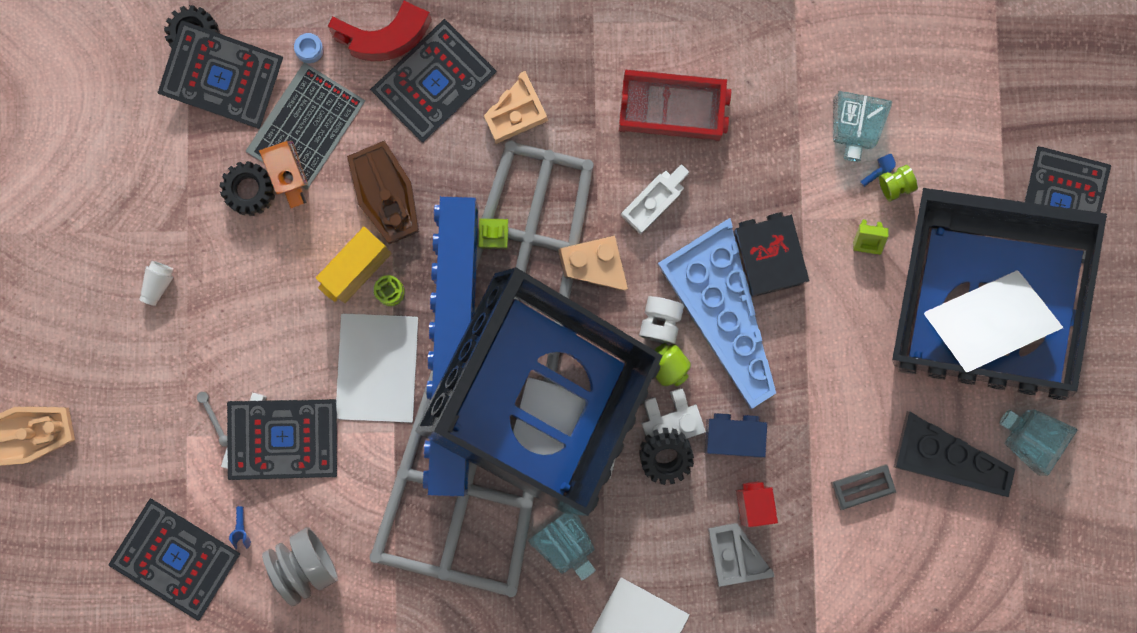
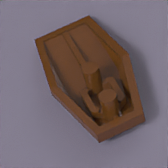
M385 140L347 156L358 205L387 243L390 245L418 233L419 226L412 183Z

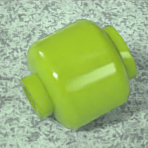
M666 343L654 349L663 355L659 363L660 370L655 377L662 386L674 384L676 387L684 383L689 377L687 372L691 367V363L681 349L675 344L667 345Z

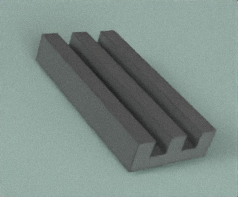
M886 464L831 482L840 510L896 493L889 468ZM882 472L884 474L882 478L843 491L841 490L840 486ZM887 483L888 488L845 502V496Z

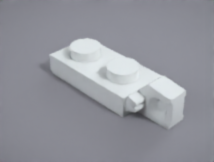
M681 164L671 175L667 171L662 175L659 174L620 216L641 235L679 197L684 189L680 183L689 175V171Z

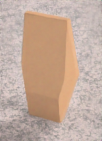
M13 407L0 413V466L31 463L75 440L69 408Z

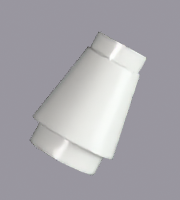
M151 261L149 267L146 266L139 300L156 306L173 279L171 275L173 268L156 261Z

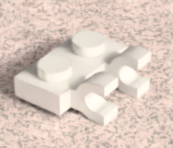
M683 388L670 391L676 409L672 413L661 416L656 398L654 397L645 400L643 403L649 418L648 421L641 423L645 436L649 434L651 437H654L653 431L658 429L659 434L663 433L662 428H668L669 433H671L672 428L677 429L678 434L682 432L685 434L686 439L706 432L697 405L688 407Z

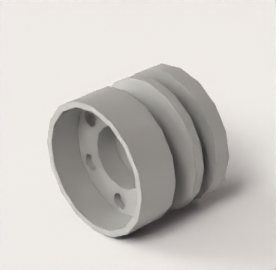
M309 527L290 537L292 551L283 543H279L275 546L276 552L273 549H268L262 554L263 562L272 585L291 607L301 602L300 596L304 599L311 597L308 582L316 589L323 590L338 581V575L329 554L320 539Z

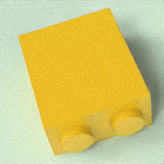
M363 226L315 277L321 283L318 289L330 300L336 302L339 299L346 303L392 253Z

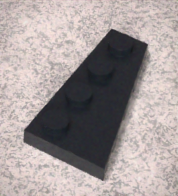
M907 411L894 468L1009 497L1015 473L1014 468L972 447L958 437L950 435L938 426L919 418L916 414Z

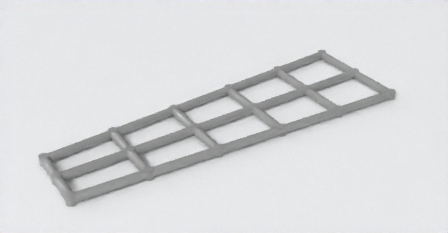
M510 140L505 144L482 218H494L514 154L542 160L525 231L508 227V239L522 242L516 267L526 273L533 245L558 251L560 248L580 244L594 164L589 159L572 157ZM553 163L581 170L568 242L536 234ZM478 227V241H477V267H478V264H479V261H480V258H481V255H482V251H483V249H481V248L478 247V245H479V227ZM563 271L559 293L570 299L573 279L566 278ZM548 353L546 367L554 372H557L560 353ZM431 371L428 381L433 380V371ZM544 377L543 381L554 384V382ZM426 385L370 554V560L373 563L514 597L519 584L534 496L523 491V496L521 497L473 485L477 465L470 461L468 495L457 496L440 566L384 553L407 480L423 484L424 472L413 470L411 467L422 437L415 430L430 402L427 399ZM469 496L520 508L507 583L451 570Z

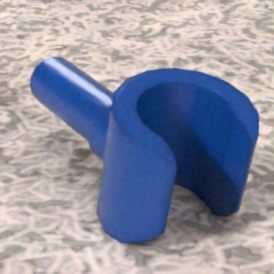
M892 154L877 159L880 168L860 181L864 187L880 175L893 171L896 162Z
M242 506L236 507V526L229 536V540L236 550L237 542L240 539H243L246 549L251 545V540L244 531V507Z

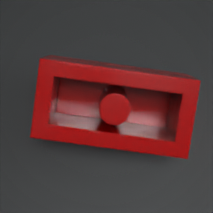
M757 481L742 484L743 489L736 490L741 525L749 528L778 523L773 487L764 486V482Z

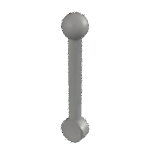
M199 392L197 400L203 403L219 436V444L222 447H226L227 436L224 435L208 402L209 395L206 392Z

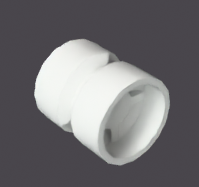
M648 296L645 314L648 318L642 321L639 336L660 343L675 344L679 330L675 324L681 321L684 304L665 298ZM657 320L666 321L664 326L657 325Z

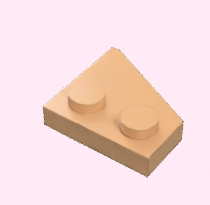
M526 71L520 73L518 81L510 90H506L501 95L499 102L493 105L484 115L496 144L548 121L547 115Z
M615 236L558 249L566 278L582 280L599 286L603 285L620 291L628 289Z

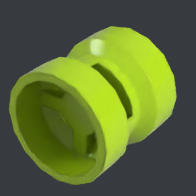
M908 165L899 167L893 174L887 172L879 176L881 190L890 202L898 199L901 193L910 194L918 190L916 177Z
M384 275L375 282L374 295L383 305L396 306L403 301L405 288L396 277Z

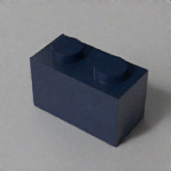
M714 413V419H706L704 453L766 457L768 422H760V416L743 415L741 421L731 420V414Z

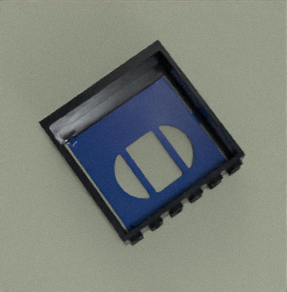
M923 188L892 358L894 366L898 367L899 372L916 374L917 370L928 372V377L945 380L946 375L958 377L957 382L975 385L976 380L988 382L987 387L998 390H1005L1007 386L1018 388V393L1036 395L1040 391L1049 393L1048 398L1066 401L1067 398L1073 397L1078 391L1107 213ZM929 228H934L931 231V237L927 253L926 265L922 281L910 354L908 357L907 350L914 317L915 305L917 300ZM1083 251H1086L1077 307L1075 310L1073 308L1076 297ZM1018 270L1063 328L1045 336L1040 346L1025 356L1021 357L1019 355V348L1010 352L1008 356L1004 355L966 372L924 313L944 304L947 296L963 283H970L969 292L979 288L980 283H991ZM1070 327H1073L1064 383H1061Z
M517 267L497 272L491 279L415 432L563 513L589 516L598 504V495L602 486L608 482L611 476L610 469L615 458L623 450L624 438L636 422L635 415L637 410L648 396L647 389L650 382L657 376L660 370L659 363L663 355ZM514 298H518L519 300L523 301L524 303L528 304L529 306L533 307L539 312L545 314L546 316L560 323L562 326H560L559 324L555 323L554 321L550 320L549 318L545 317L544 315L540 314L539 312L533 310L532 308L528 307L527 305L523 304L522 302ZM576 334L582 336L583 338L587 339L588 341L592 342L593 344L597 345L598 347L592 345L591 343L587 342L586 340L582 339L581 337L577 336ZM603 350L609 352L610 354L614 355L615 357L619 358L620 360L624 361L625 363L619 361L618 359L614 358L613 356L609 355L608 353L604 352ZM553 352L564 353L573 357L585 369L590 381L591 391L585 390L538 362V358ZM531 370L586 401V405L570 437L515 406V401ZM510 415L562 443L564 448L547 455L536 454L527 450L518 442L512 431Z

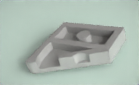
M738 523L708 528L719 587L775 577L772 569L769 568L758 550L749 541Z

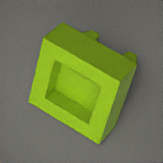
M479 218L478 247L481 249H508V219Z
M863 219L853 241V251L881 255L889 237L888 228H884L881 222H877L876 226L866 225L867 220Z

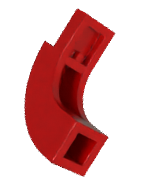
M404 0L394 20L380 30H361L333 16L328 24V28L335 41L346 46L350 43L348 50L353 57L365 61H387L402 56L414 48L425 35L432 19L430 12Z

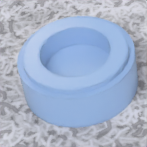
M305 33L295 40L294 51L300 61L314 63L323 55V45L318 36L312 33Z

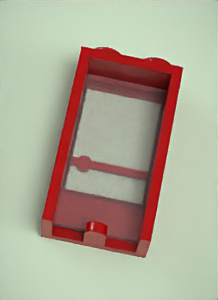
M625 69L618 132L627 131L707 139L719 142L722 134H727L729 117L724 116L725 106H730L731 89H727V79Z

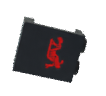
M783 212L766 216L767 221L756 223L755 219L740 222L739 228L733 231L734 237H738L750 283L748 287L751 298L804 285L810 281L792 214L784 216Z

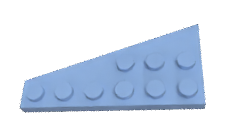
M729 218L657 265L682 304H684V307L750 409L776 394V390L764 352L763 340L758 329L746 275L742 268L731 218Z

